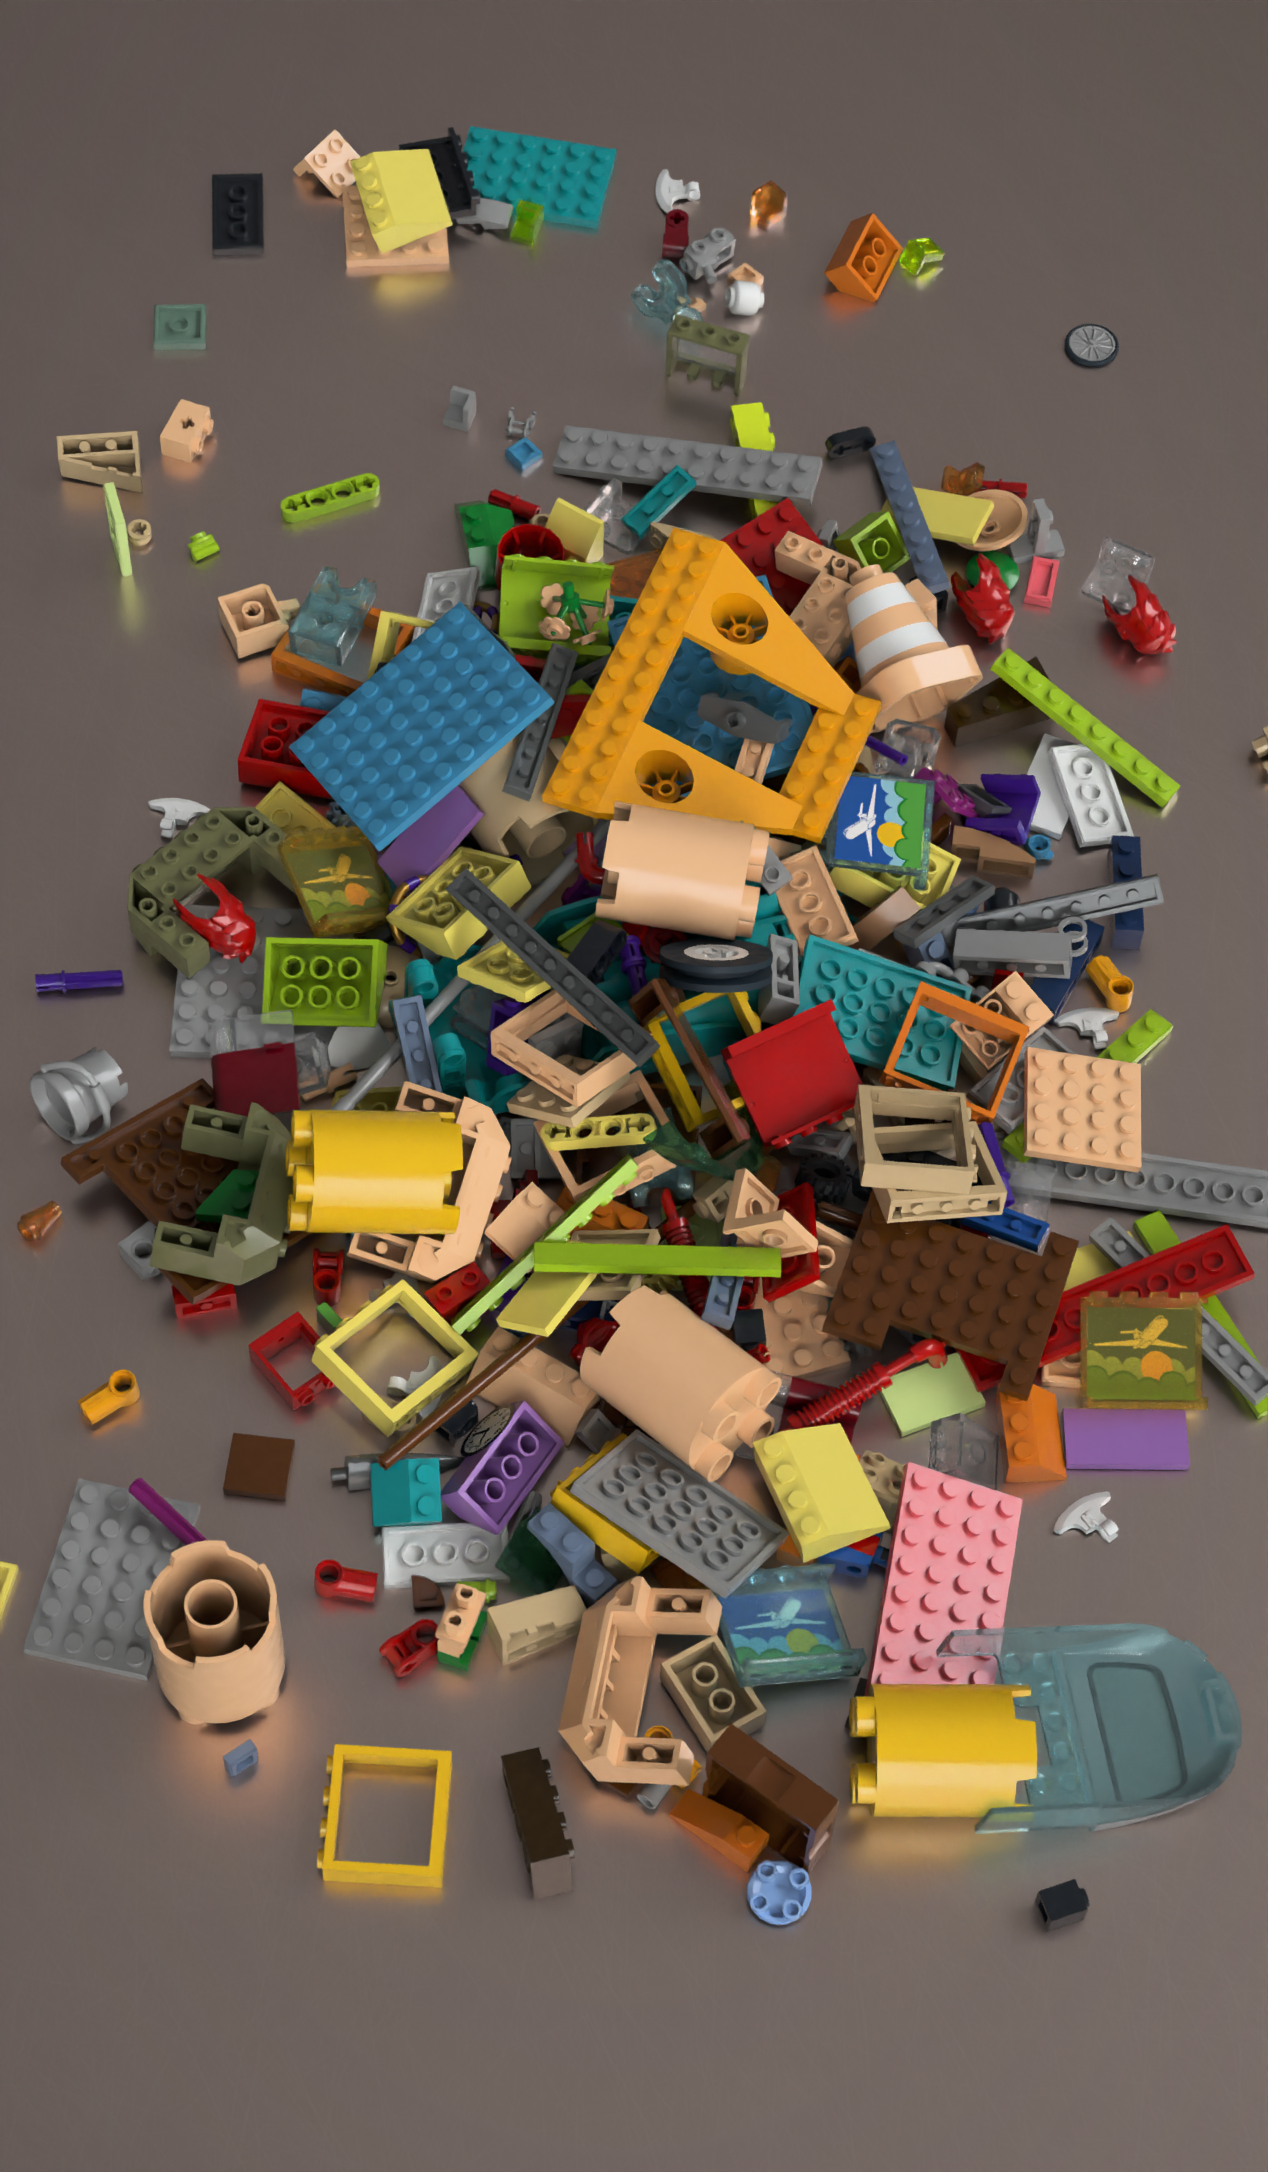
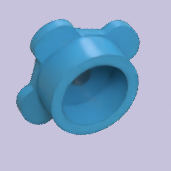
M1037 834L1026 839L1023 846L1027 849V853L1036 860L1044 859L1049 861L1053 858L1054 853L1050 850L1051 840L1048 837Z

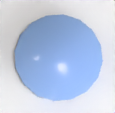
M787 1860L761 1862L747 1883V1900L751 1910L760 1919L770 1924L786 1925L798 1920L807 1911L812 1899V1886L808 1873L798 1865Z

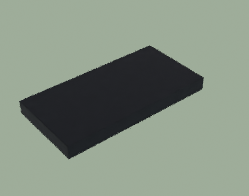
M263 173L212 175L213 256L264 254Z

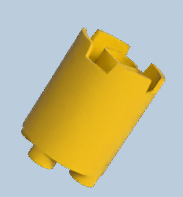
M293 1110L291 1140H287L285 1155L286 1176L293 1177V1194H289L287 1204L288 1231H306L309 1233L455 1234L460 1218V1206L448 1205L447 1203L451 1190L452 1172L463 1170L461 1125L452 1123L455 1119V1112Z
M870 1684L868 1696L850 1698L849 1703L850 1737H866V1763L850 1765L851 1803L869 1804L872 1817H1031L1033 1805L1015 1804L1016 1781L1037 1778L1036 1722L1015 1719L1013 1698L1031 1696L1030 1686L1028 1684Z

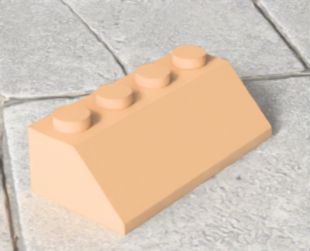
M498 1326L481 1349L467 1383L517 1343L520 1338ZM537 1348L532 1349L477 1395L497 1408L525 1400L565 1442L563 1446L568 1449L577 1437L574 1433L591 1409H597L601 1401V1397L582 1382L579 1372Z

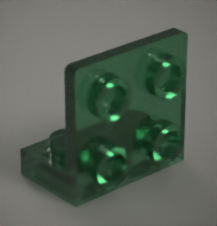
M535 1506L523 1515L495 1563V1567L538 1595L553 1591L563 1571L546 1547L527 1529V1523L541 1511V1509Z

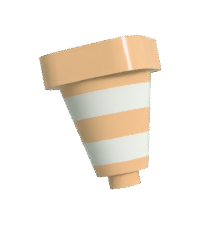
M874 564L856 571L849 577L852 588L846 592L845 601L861 683V689L856 694L881 701V710L870 734L920 722L947 710L948 706L957 702L983 679L970 646L960 645L950 648L895 573H883L880 565Z

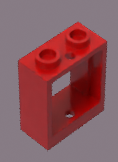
M298 1311L248 1345L252 1362L293 1411L301 1405L306 1406L316 1398V1395L324 1389H331L336 1386L323 1372H320L293 1391L268 1362L270 1358L300 1338L314 1353L316 1348L314 1344L320 1336Z

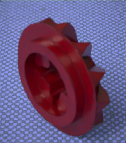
M654 927L644 936L642 944L644 956H648L652 964L657 962L664 965L660 961L661 945L665 946L670 944L671 941L674 943L688 940V938L681 931Z

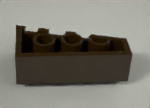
M1037 656L1027 661L1028 664L1049 680ZM999 677L948 706L944 728L956 748L1051 718Z
M539 1747L502 1755L503 1778L512 1814L516 1813L514 1817L519 1841L522 1842L527 1873H531V1889L534 1900L573 1891L570 1859L575 1858V1851L572 1839H565L564 1832L567 1831L564 1812H557L556 1805L560 1804L556 1785L550 1786L548 1778H552V1772L548 1758L542 1760Z

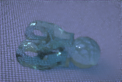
M659 260L652 270V275L659 286V292L649 285L643 284L637 286L631 293L633 303L647 317H657L665 324L673 322L675 315L678 314L703 322L701 313L694 307H689L692 301L687 295L685 276L669 260Z

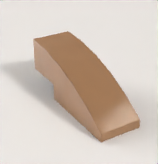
M954 825L950 853L960 858L961 861L977 863L976 872L1025 879L1033 878L1036 859L1026 851L990 833Z
M900 885L852 924L859 942L847 947L856 950L861 948L869 951L891 934L893 929L904 923L921 908Z

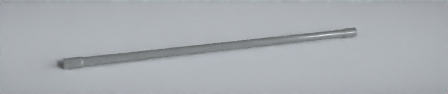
M601 819L590 830V832L594 833V847L608 833L610 820ZM577 846L515 911L525 922L578 866V863L574 862L577 859ZM493 935L476 955L499 943L500 940ZM457 974L425 1008L428 1027L470 981L458 977ZM399 1038L330 1110H354V1107L402 1056Z

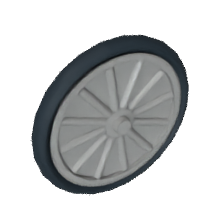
M1082 324L1073 328L1067 334L1065 348L1069 356L1076 362L1095 367L1105 365L1117 356L1119 342L1114 333L1104 326Z

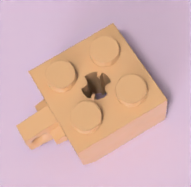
M263 583L217 598L219 618L238 658L277 646L289 629L287 623L295 619L301 611L296 598L276 601L269 585Z

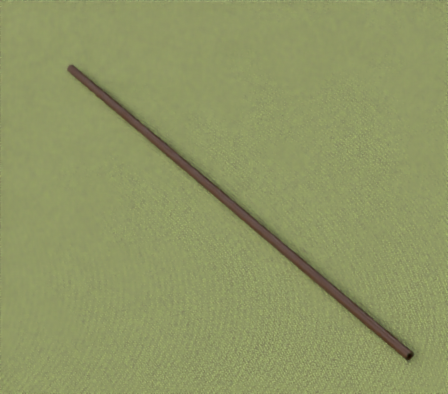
M969 974L967 983L972 985L983 975ZM857 1062L854 1063L859 1077H861L863 1070L869 1066ZM762 1141L758 1142L721 1174L732 1178L734 1181L736 1170L743 1168L749 1170L756 1164L757 1159L760 1161L775 1146L772 1145L765 1148ZM694 1197L677 1209L679 1218L686 1217L689 1220L696 1214L693 1205L696 1203ZM667 1219L654 1228L658 1229L661 1237L659 1244L666 1239L662 1226L668 1222ZM591 1300L576 1301L553 1332ZM527 1333L377 1458L381 1468L388 1470L547 1337Z

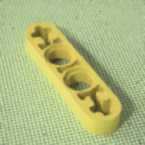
M645 1113L588 1117L575 1128L548 1122L540 1131L545 1147L551 1151L646 1144L653 1141L658 1133L653 1117ZM617 1126L621 1128L616 1135L606 1134L611 1127ZM583 1129L592 1130L587 1137H577V1134Z

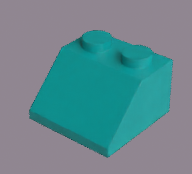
M439 1458L399 1460L388 1470L381 1468L378 1463L370 1464L372 1527L437 1524L442 1521Z

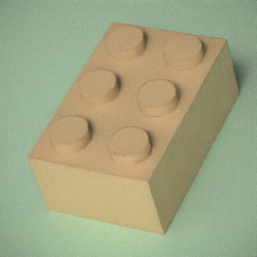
M711 1635L661 1663L660 1680L706 1752L711 1749L730 1723L747 1735L765 1726L767 1711L747 1680L742 1678L738 1666L718 1636Z

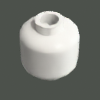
M738 280L727 287L724 298L725 306L733 314L753 316L759 308L763 307L764 293L760 291L759 285L755 282Z

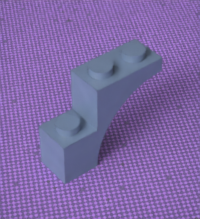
M550 1502L527 1523V1529L537 1537L557 1561L569 1585H575L586 1609L617 1586V1579L595 1560V1543Z

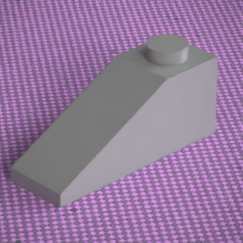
M770 933L767 948L773 952V962L768 966L772 970V982L759 989L758 1016L761 1021L778 1024L791 1018L800 1005L798 941Z

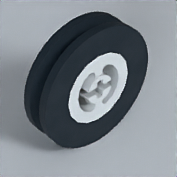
M692 939L670 943L660 949V961L664 965L659 969V979H665L669 986L671 985L675 988L708 993H733L760 989L772 982V970L768 966L773 962V952L759 944L728 939Z

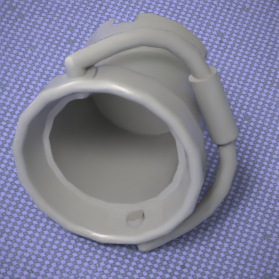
M97 1047L70 1061L41 1064V1071L33 1074L30 1079V1091L41 1116L59 1136L66 1140H71L73 1144L87 1143L106 1133L111 1122V1107L128 1095L127 1082L120 1085L117 1078L123 1073L121 1068L105 1050L101 1049L96 1052ZM103 1114V1125L98 1132L82 1136L89 1128V1124Z

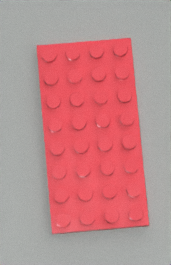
M911 1462L904 1466L865 1696H868L870 1684H995L1023 1499Z

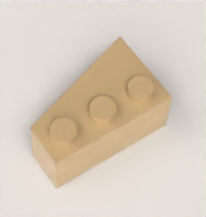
M137 431L57 436L61 476L101 485L114 482L116 488L143 493L140 446Z
M575 1585L559 1587L553 1591L487 1608V1634L502 1666L578 1635L583 1612L587 1609Z

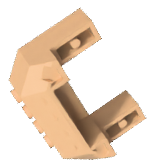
M788 531L774 550L776 570L811 585L789 617L834 668L853 640L845 594L852 588L849 577L861 569L860 564L852 558Z
M404 1081L394 1111L455 1112V1119L452 1123L461 1125L463 1170L452 1172L451 1190L447 1198L448 1205L460 1206L458 1227L455 1234H416L414 1242L391 1234L353 1233L346 1256L433 1284L466 1267L474 1259L479 1260L484 1247V1242H481L482 1234L491 1225L494 1215L490 1213L492 1203L499 1200L503 1185H500L499 1182L502 1173L507 1174L512 1157L508 1156L511 1146L492 1108L467 1097L459 1099Z
M636 1576L618 1584L583 1612L558 1731L597 1781L689 1786L694 1754L682 1739L637 1737L657 1634L717 1636L722 1605L711 1589L650 1588L643 1576Z

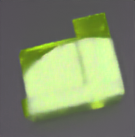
M520 200L517 205V221L511 231L510 238L534 245L544 225V206Z

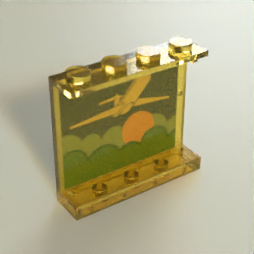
M342 825L334 829L324 830L323 828H316L304 832L293 830L287 833L285 839L276 847L315 938L368 932L388 922L386 916L388 915L393 892L382 867L377 863L378 857L370 840L357 826L346 828Z
M1090 1291V1297L1080 1298V1408L1208 1410V1397H1202V1304L1208 1303V1299H1198V1293L1193 1292L1180 1293V1298H1168V1292H1150V1298H1138V1292H1120V1297H1108L1107 1291Z

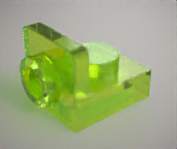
M930 238L912 239L908 241L899 261L913 275H918L924 263L942 261L945 252Z

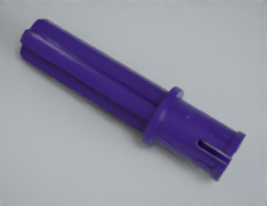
M61 970V973L35 974L36 992L63 991V993H66V990L118 987L123 985V974L121 970L65 973V970Z
M982 1122L978 1127L1007 1190L1004 1208L1015 1204L1009 1183L1011 1176L1009 1172H1006L992 1123Z

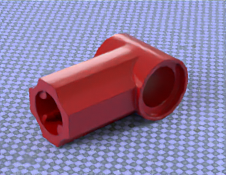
M326 1559L321 1561L315 1569L314 1588L324 1598H332L338 1595L373 1602L378 1573L343 1567L337 1561ZM325 1575H331L336 1580L325 1582L321 1578Z

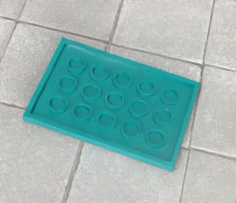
M470 126L462 153L465 152L467 155V170H471L473 173V189H478L480 198L511 204L513 206L511 215L598 229L617 157V149Z
M809 934L805 941L799 971L800 1005L793 1016L832 999L837 1010L830 1012L852 1061L883 1071L920 981L967 1001H970L972 988ZM920 1005L894 1071L943 1091L954 1089L963 1042L950 1028V1025L956 1020Z

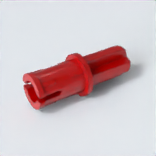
M976 479L974 493L984 490H1003L1015 494L1020 499H1025L1028 486L1027 483L1004 482L1002 479H999V481Z
M493 489L488 497V503L512 510V515L516 514L529 520L541 512V506L522 500L519 495L512 496Z

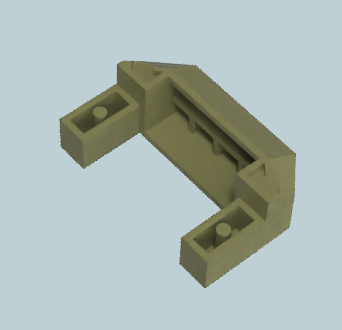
M214 807L208 813L200 815L194 824L186 830L180 831L174 840L165 847L157 849L151 858L143 864L137 865L132 873L129 874L127 909L131 932L151 957L159 952L190 979L211 962L209 944L175 914L178 910L173 903V899L175 898L184 906L208 887L197 876L198 873L209 878L218 879L236 863L252 876L264 867L291 891L296 893L299 889L284 855L305 853L307 851L255 807Z
M253 1102L251 1103L248 1117L190 1104L184 1125L181 1149L238 1161V1170L259 1171L248 1219L223 1214L219 1233L159 1221L152 1245L151 1267L239 1286L276 1268L278 1256L285 1257L288 1240L283 1239L284 1233L290 1234L291 1232L288 1231L287 1204L289 1194H293V1177H287L285 1169L287 1140H291V1134L279 1119L258 1103Z

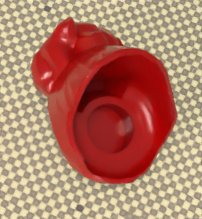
M596 1317L579 1324L577 1327V1344L572 1347L568 1355L569 1358L577 1366H580L582 1356L587 1347L590 1346L602 1353L620 1325L616 1321H605Z

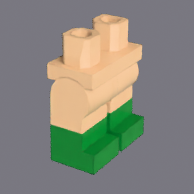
M456 1583L435 1633V1637L439 1638L437 1642L439 1662L468 1671L478 1647V1642H480L487 1625V1612L481 1611L486 1599V1593L478 1591L471 1586Z

